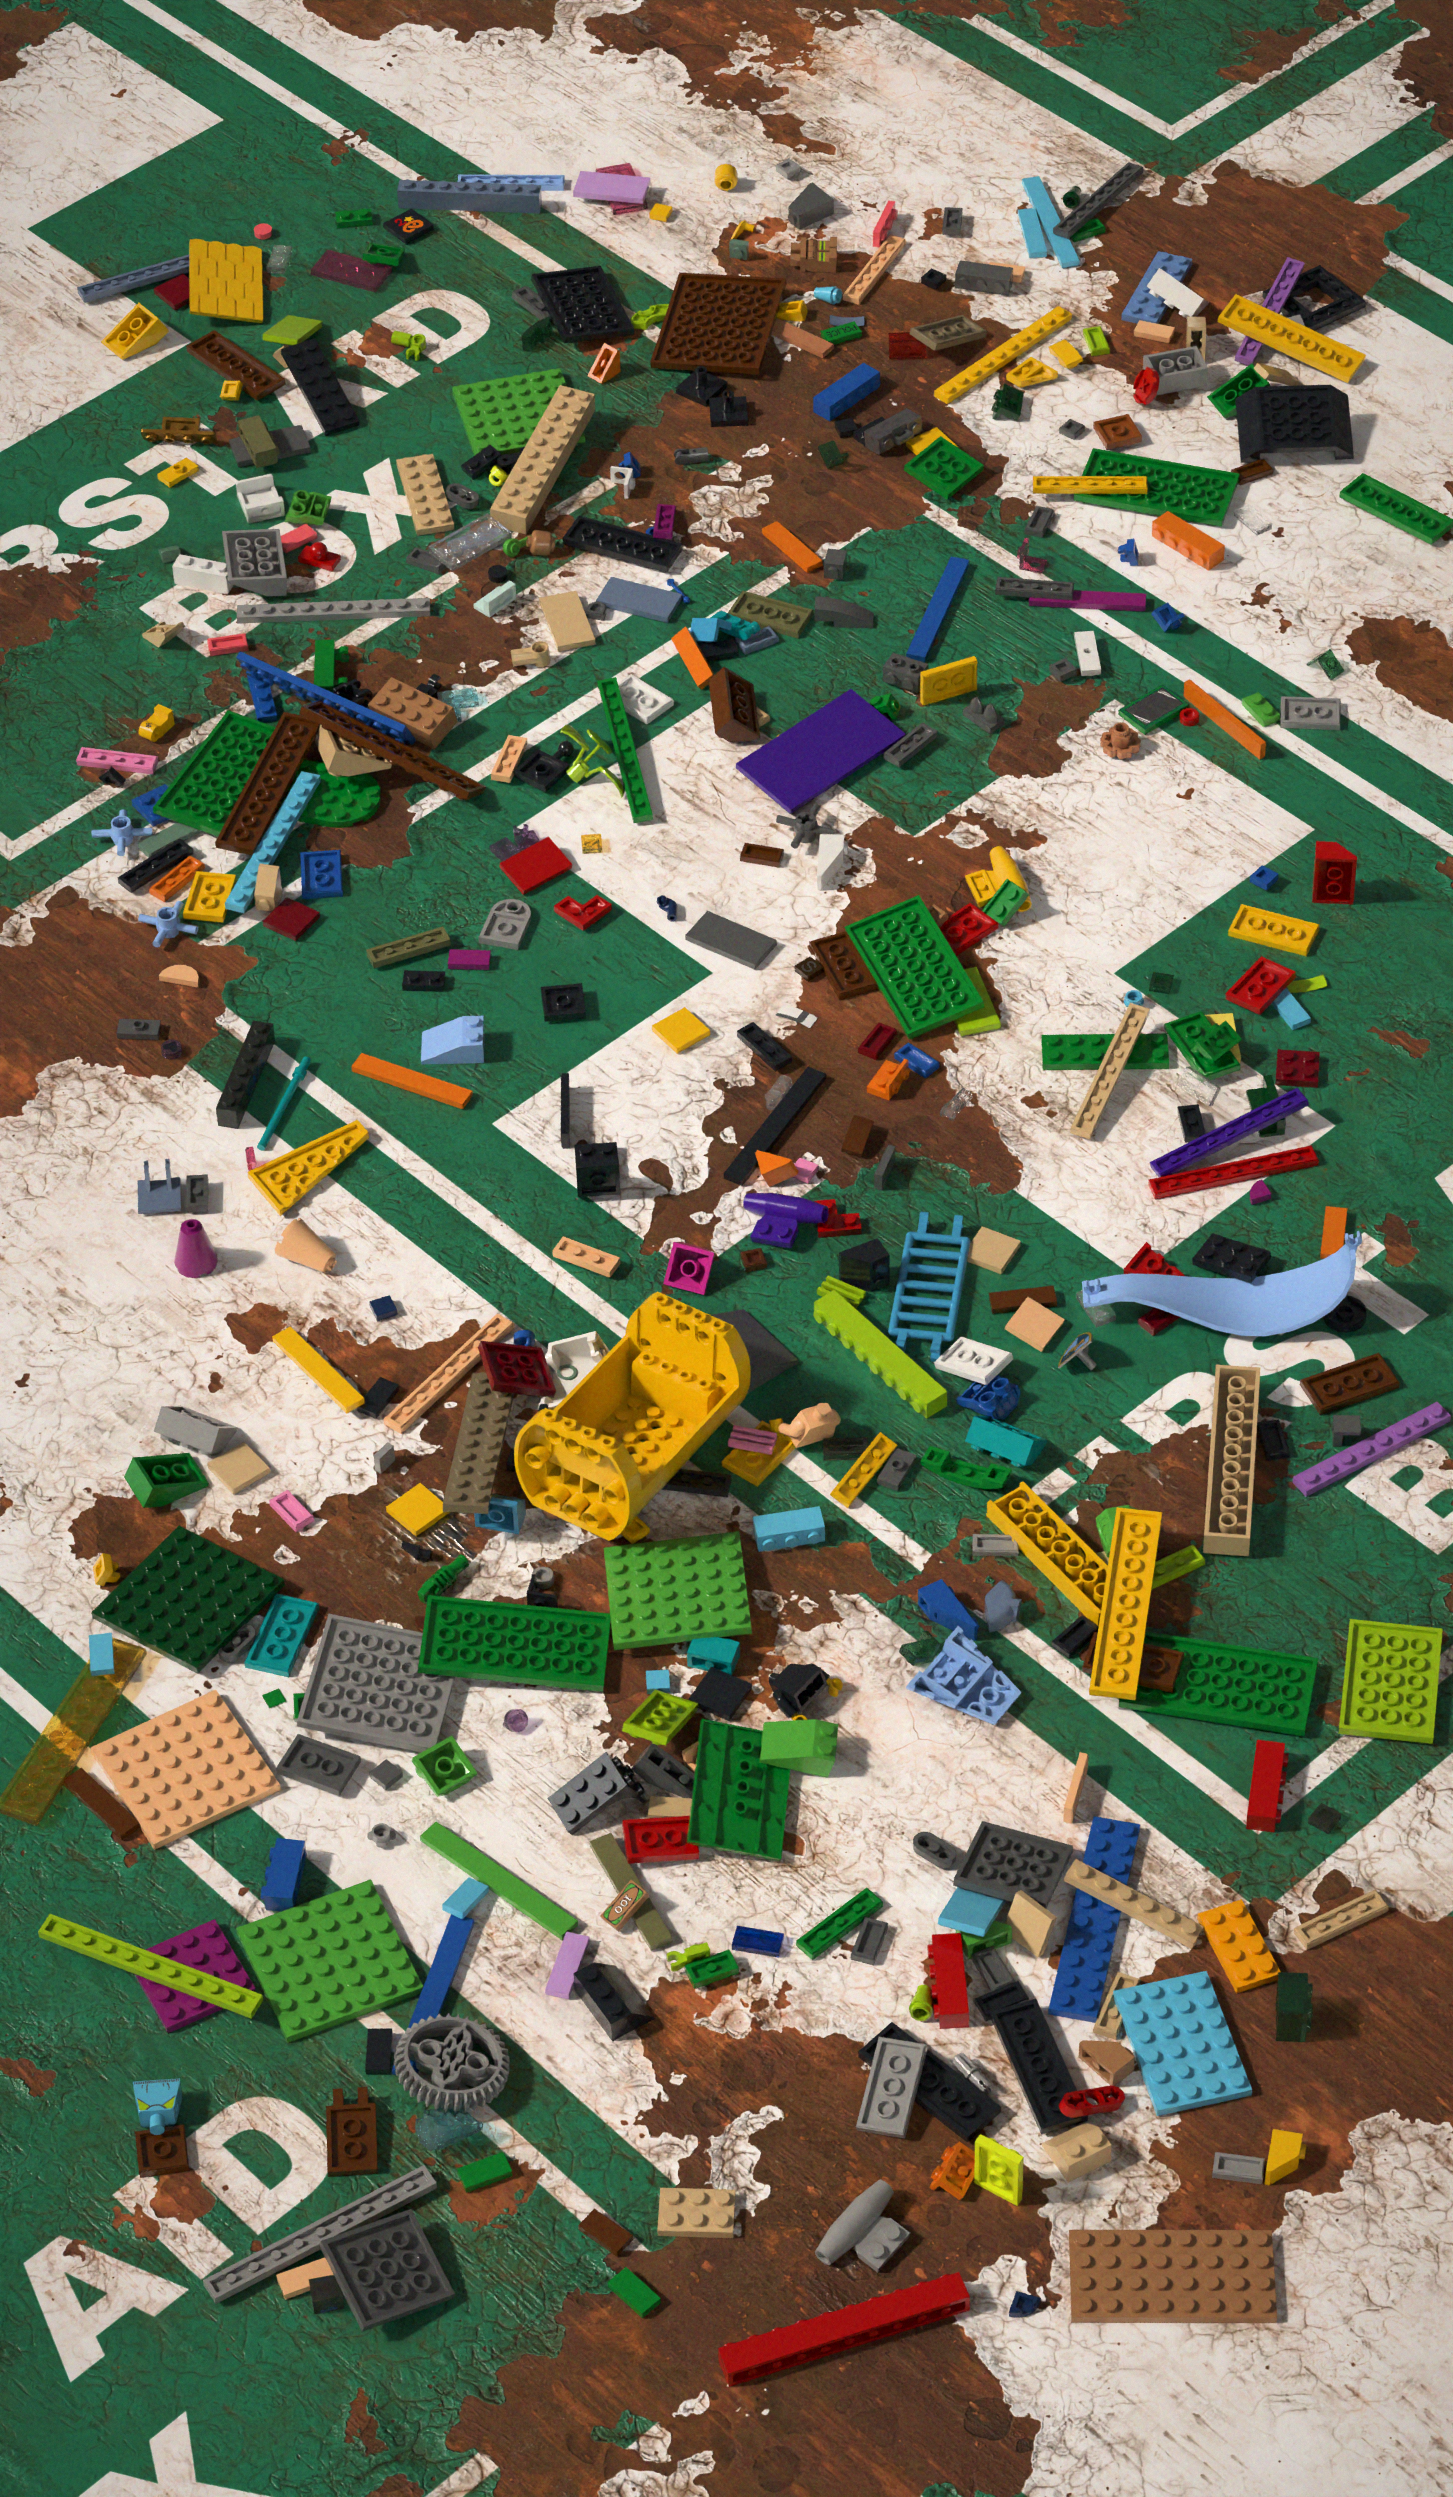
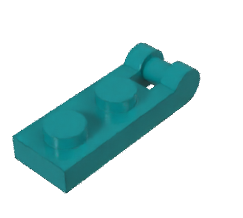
M719 611L710 617L731 622V630L720 631L742 640H747L751 637V634H756L760 631V626L757 622L753 621L750 623L724 611Z

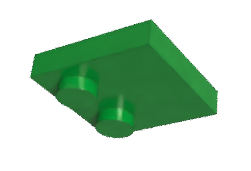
M369 243L363 253L362 260L367 261L369 264L382 263L398 266L404 257L405 248Z

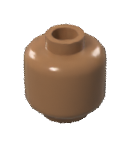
M534 530L531 536H527L526 547H530V552L533 555L548 556L550 552L554 551L555 537H552V534L548 531Z

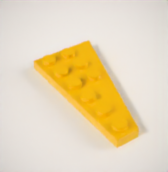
M356 1120L248 1171V1178L281 1216L369 1139V1132Z

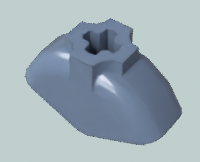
M1001 1580L985 1596V1617L989 1633L1001 1630L1009 1625L1011 1621L1018 1622L1022 1599L1016 1598L1012 1587L1004 1580Z

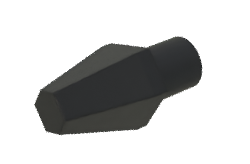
M402 1541L401 1548L415 1559H431V1550L423 1549V1546Z

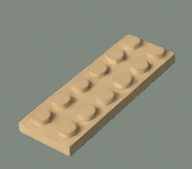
M424 454L396 459L397 469L417 536L454 530V522L434 455Z

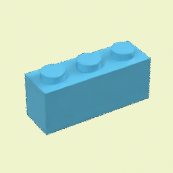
M820 1506L753 1517V1533L758 1552L825 1541V1525Z

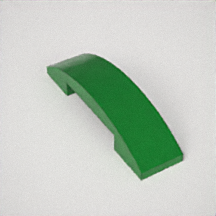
M929 1446L920 1461L921 1465L947 1480L981 1489L1003 1488L1012 1473V1469L993 1463L986 1468L951 1458L950 1451Z

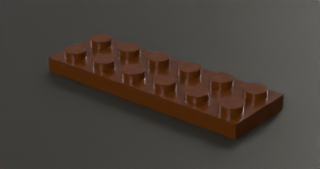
M215 330L186 346L189 354L226 380L241 381L243 383L242 391L257 401L286 385L285 378Z

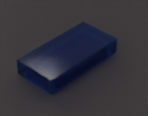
M737 1926L732 1942V1950L779 1958L784 1941V1933Z

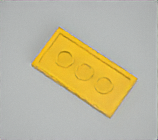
M1241 904L1228 930V936L1307 956L1319 932L1320 925Z

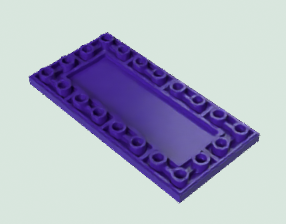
M850 689L737 762L736 769L784 810L792 814L886 752L905 737L906 734L855 691Z

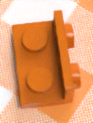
M904 1059L900 1065L886 1060L868 1084L867 1093L890 1100L894 1094L898 1093L902 1082L906 1081L910 1075L909 1060Z
M959 2141L952 2148L948 2146L941 2156L943 2162L941 2166L938 2165L931 2175L933 2181L929 2188L934 2191L940 2186L955 2198L961 2200L974 2178L975 2152Z

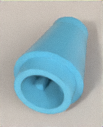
M837 286L816 287L814 298L834 305L840 303L842 290L838 289Z

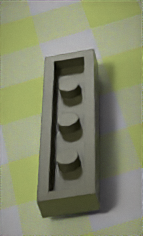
M442 926L366 949V953L373 968H378L450 946L451 940Z

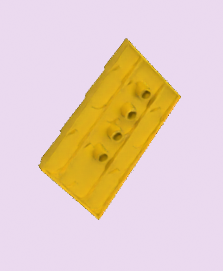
M190 239V314L262 323L261 248L256 246L246 247L234 243L223 244L219 241L208 242L202 239Z

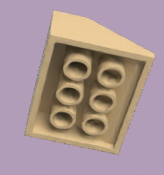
M320 724L315 743L331 775L348 777L391 768L392 764L388 762V759L375 756L371 750L356 746L354 741L343 739L338 736V733L323 729Z

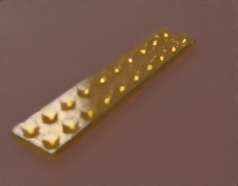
M113 1638L115 1674L91 1676L90 1659L88 1660L0 1796L1 1814L38 1826L64 1785L65 1778L71 1774L147 1655L146 1648Z

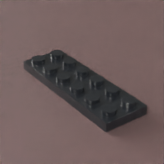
M316 339L282 348L281 355L324 435L328 436L359 426L360 421Z
M583 516L577 517L563 537V544L663 572L669 571L683 550L682 543L663 538H653V535Z
M1037 1999L990 2011L991 2021L1041 2135L1088 2121V2115L1070 2118L1065 2116L1059 2109L1063 2096L1068 2092L1077 2091Z
M891 2022L858 2051V2057L871 2067L879 2037L919 2042ZM927 2049L915 2102L968 2143L1001 2113V2106Z

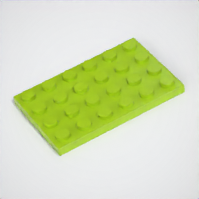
M1350 1619L1338 1734L1433 1744L1442 1628Z

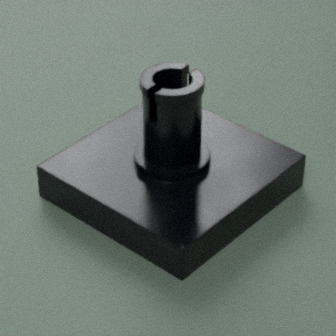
M699 366L676 387V394L707 406L709 398H716L728 387L727 381L707 373L706 367Z
M726 390L722 393V397L709 398L711 427L748 426L746 396L734 397V392L729 390V397H727Z

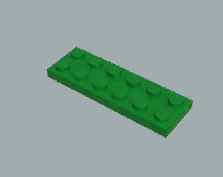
M1364 473L1340 491L1339 497L1430 545L1453 528L1452 518Z
M1167 1033L1140 1034L1123 1070L1169 1069ZM1115 1034L1041 1035L1042 1069L1098 1070Z

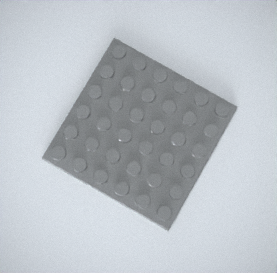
M328 1614L297 1719V1727L423 1752L438 1742L455 1677L418 1673L423 1635L421 1632Z

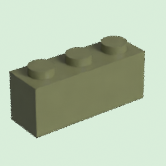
M259 415L238 420L239 436L256 468L278 463L279 447L277 443L274 444L272 433H268L266 422H262Z

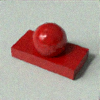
M316 542L311 547L306 545L298 556V562L329 571H333L341 561V555L329 552L326 545L322 542Z

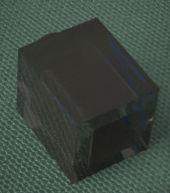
M334 2275L309 2279L314 2314L345 2309L343 2301L345 2296Z

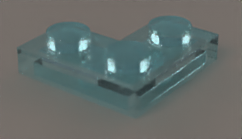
M476 688L437 692L439 701L454 708L458 722H462L461 708L479 706Z

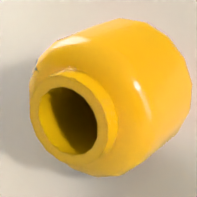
M730 164L718 166L714 175L715 185L725 191L735 188L738 181L736 168Z

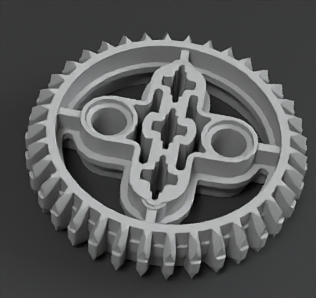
M449 2013L446 2017L438 2014L435 2019L429 2016L427 2021L421 2018L418 2024L413 2023L411 2028H407L405 2034H402L394 2055L396 2077H399V2084L403 2085L404 2091H409L410 2097L417 2096L418 2103L425 2101L426 2107L433 2105L435 2110L439 2107L444 2108L445 2113L448 2109H453L455 2113L458 2109L466 2112L469 2107L475 2111L477 2105L483 2108L486 2102L491 2103L493 2098H497L504 2089L510 2071L508 2049H505L504 2042L500 2041V2035H494L493 2029L487 2030L486 2023L479 2025L477 2019L470 2021L468 2016L463 2019L460 2018L459 2014L456 2017H451ZM438 2036H447L444 2040V2043L429 2039ZM473 2042L488 2053L494 2066L489 2064L488 2058L485 2055L472 2051ZM409 2060L416 2062L415 2065L419 2071L431 2075V2084L415 2072ZM460 2083L475 2087L467 2090H457Z

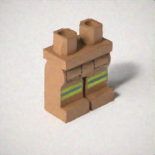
M801 237V243L791 242L790 266H800V272H805L806 269L811 272L836 273L837 237H830V241H818L813 238L806 240V237Z

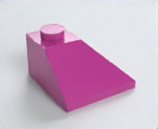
M673 1242L663 1284L705 1295L715 1252L684 1242Z

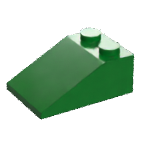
M1250 364L1207 396L1224 419L1236 416L1235 399L1255 387L1271 386L1267 380L1254 370L1255 366L1253 364Z
M190 1453L133 1457L124 1476L143 1508L167 1505L209 1485Z

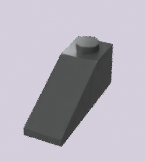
M651 1743L640 1754L631 1770L649 1784L682 1798H692L694 1773L658 1745Z

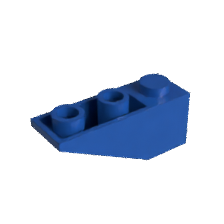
M940 1579L918 1589V1605L931 1621L952 1631L959 1626L967 1638L973 1641L977 1640L978 1622L968 1614L964 1603L958 1601L951 1586H947Z

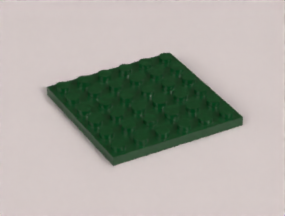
M178 1526L91 1614L92 1618L198 1674L218 1654V1650L221 1647L224 1648L239 1633L238 1630L244 1624H247L285 1586L284 1579Z

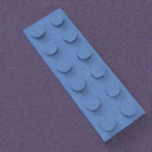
M1158 251L1125 307L1121 320L1138 324L1139 320L1159 324L1168 306L1164 303L1165 299L1159 296L1156 298L1149 293L1151 289L1147 287L1148 283L1159 268L1182 283L1192 266V259Z

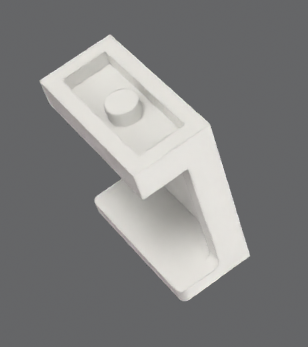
M272 474L236 481L237 497L248 524L285 516L284 501L282 496L279 497L276 491Z

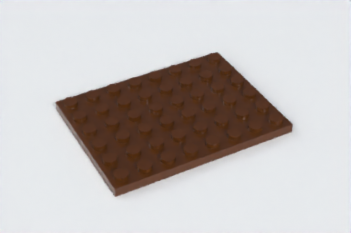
M679 272L650 361L651 368L695 371L697 367L704 366L707 368V371L760 374L787 285L786 278Z

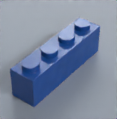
M862 363L813 397V412L828 421L833 420L880 387V372Z

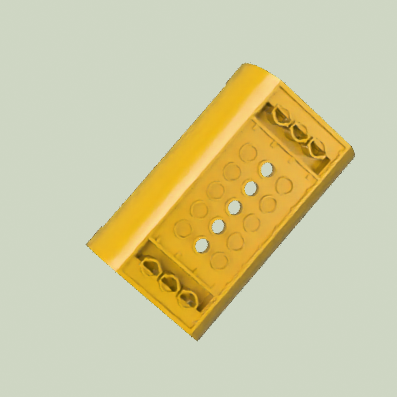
M658 1291L649 1296L631 1315L627 1323L625 1336L554 1410L544 1408L538 1411L517 1435L514 1448L515 1469L521 1487L532 1505L608 1541L620 1535L745 1399L750 1387V1359L745 1344L734 1325Z

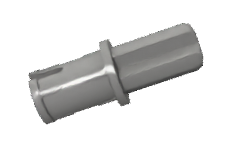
M964 2053L955 2055L952 2062L965 2076V2079L984 2094H989L983 2085L992 2091L994 2084L981 2072V2068L975 2066Z

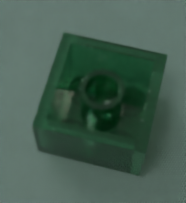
M1278 1972L1276 2041L1305 2042L1306 2033H1311L1313 1984L1308 1983V1973Z

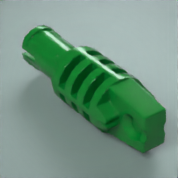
M460 1554L448 1566H442L418 1591L419 1600L427 1604L428 1595L440 1596L445 1592L447 1588L456 1582L457 1576L469 1566L468 1559Z

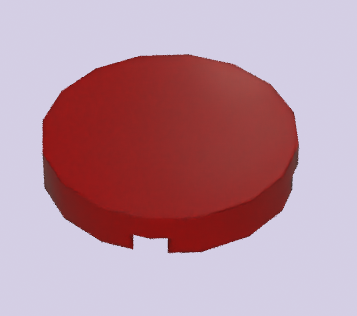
M1146 367L1145 370L1142 369L1136 376L1133 389L1136 390L1135 394L1133 393V397L1137 403L1148 405L1154 400L1160 382L1157 370Z

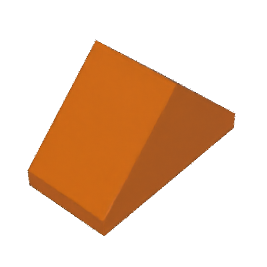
M606 343L603 344L588 374L590 378L601 384H604L621 372L620 351Z
M759 1150L755 1153L761 1175L769 1187L792 1178L799 1173L793 1161L789 1158Z

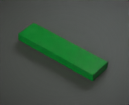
M866 1887L796 1940V1946L811 1960H814L860 1925L865 1917L869 1918L881 1909L883 1901Z

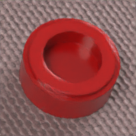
M1193 708L1183 709L1180 712V723L1185 726L1197 725L1200 717L1199 712Z

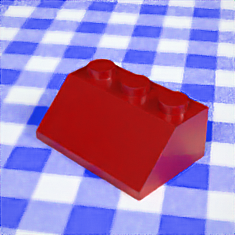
M1316 841L1312 903L1353 905L1357 856L1337 842Z

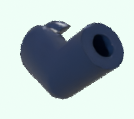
M665 895L659 896L657 898L659 908L667 912V919L669 921H676V902Z

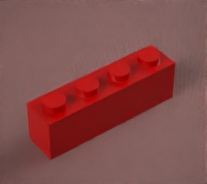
M1257 1740L1246 1829L1275 1832V1824H1280L1282 1809H1278V1804L1283 1805L1284 1790H1280V1785L1285 1786L1287 1772L1282 1771L1283 1767H1288L1289 1753H1285V1743Z
M961 1933L933 1934L932 1944L927 1945L928 1959H933V1964L929 1965L930 1979H935V1984L931 1985L932 1999H937V2005H933L934 2020L939 2019L940 2029L969 2027V2007Z

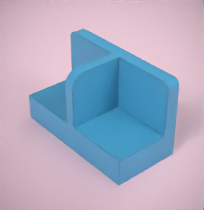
M692 618L690 631L696 642L712 643L717 642L719 630H731L732 623L718 618Z

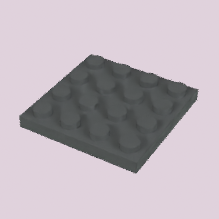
M982 1821L954 1877L953 1886L1013 1902L1016 1892L1022 1890L1044 1908H1047L1073 1853V1845Z
M412 2209L320 2242L319 2246L362 2332L454 2298L455 2293Z

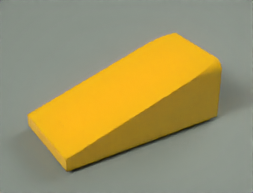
M804 300L781 303L777 318L796 322L805 321L808 310Z

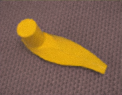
M746 220L741 221L731 239H737L744 230L753 232L755 225L746 223Z

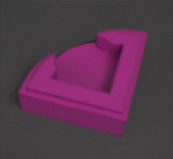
M1262 1179L1253 1184L1250 1189L1251 1205L1271 1199V1192Z

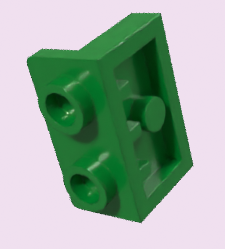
M1225 1020L1220 1025L1214 1024L1207 1031L1208 1035H1200L1194 1041L1195 1046L1191 1051L1194 1054L1199 1050L1212 1065L1236 1046L1242 1038Z

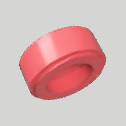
M264 223L256 225L254 227L255 237L261 240L270 238L272 236V227Z

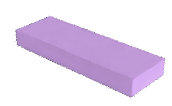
M566 1932L545 1989L546 1995L564 1999L570 1998L574 1987L573 1973L580 1970L590 1942L589 1936Z

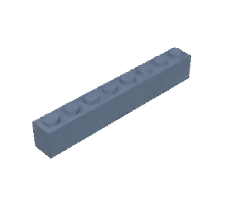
M406 179L399 180L397 189L398 208L540 214L542 206L541 185L415 181Z

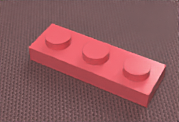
M889 200L873 230V247L880 248L882 242L887 238L888 230L890 231L892 228L893 220L897 219L898 210L895 209V201Z

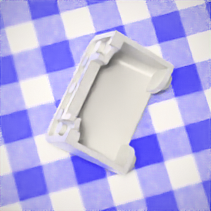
M596 1331L548 1344L545 1358L547 1364L554 1370L553 1382L556 1393L554 1398L543 1397L539 1405L548 1404L549 1409L554 1410L607 1355L610 1350ZM568 1364L576 1367L578 1370L577 1377L571 1381L559 1378L557 1370H559L560 1366ZM563 1368L560 1373L564 1377H570L573 1375V1370L571 1368Z

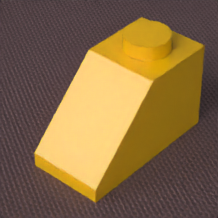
M1273 2129L1266 2167L1265 2185H1271L1298 2169L1299 2160L1305 2159L1307 2144H1302L1303 2134Z

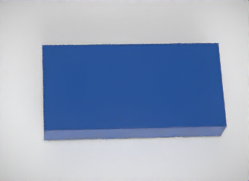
M909 1042L894 1053V1059L900 1063L904 1059L909 1060V1068L925 1079L939 1068L938 1061Z

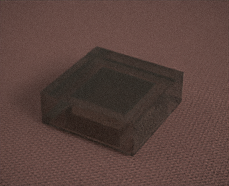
M1321 1803L1308 1818V1823L1329 1834L1340 1821L1341 1813Z

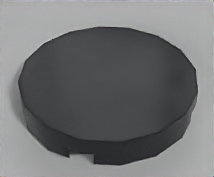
M1347 1296L1331 1312L1323 1316V1319L1329 1328L1337 1332H1354L1362 1328L1366 1323V1307L1361 1300L1353 1296Z

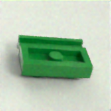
M1006 879L982 911L1005 927L1029 894L1009 879Z

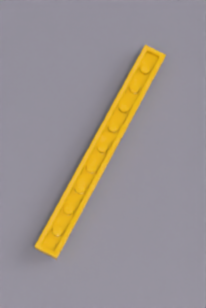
M1057 306L934 390V397L946 404L951 403L1072 320V313Z

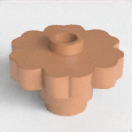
M1120 722L1111 727L1109 732L1102 733L1100 746L1103 747V753L1109 757L1117 756L1119 759L1131 758L1132 753L1139 752L1141 739L1138 738V732L1129 728L1126 723Z

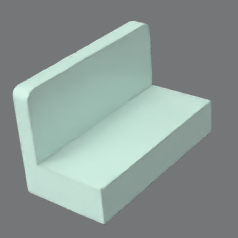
M508 581L503 586H498L474 603V609L490 618L516 599L515 583Z

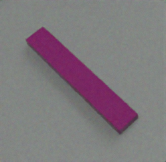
M1074 590L1072 600L1029 597V606L1145 611L1146 594Z

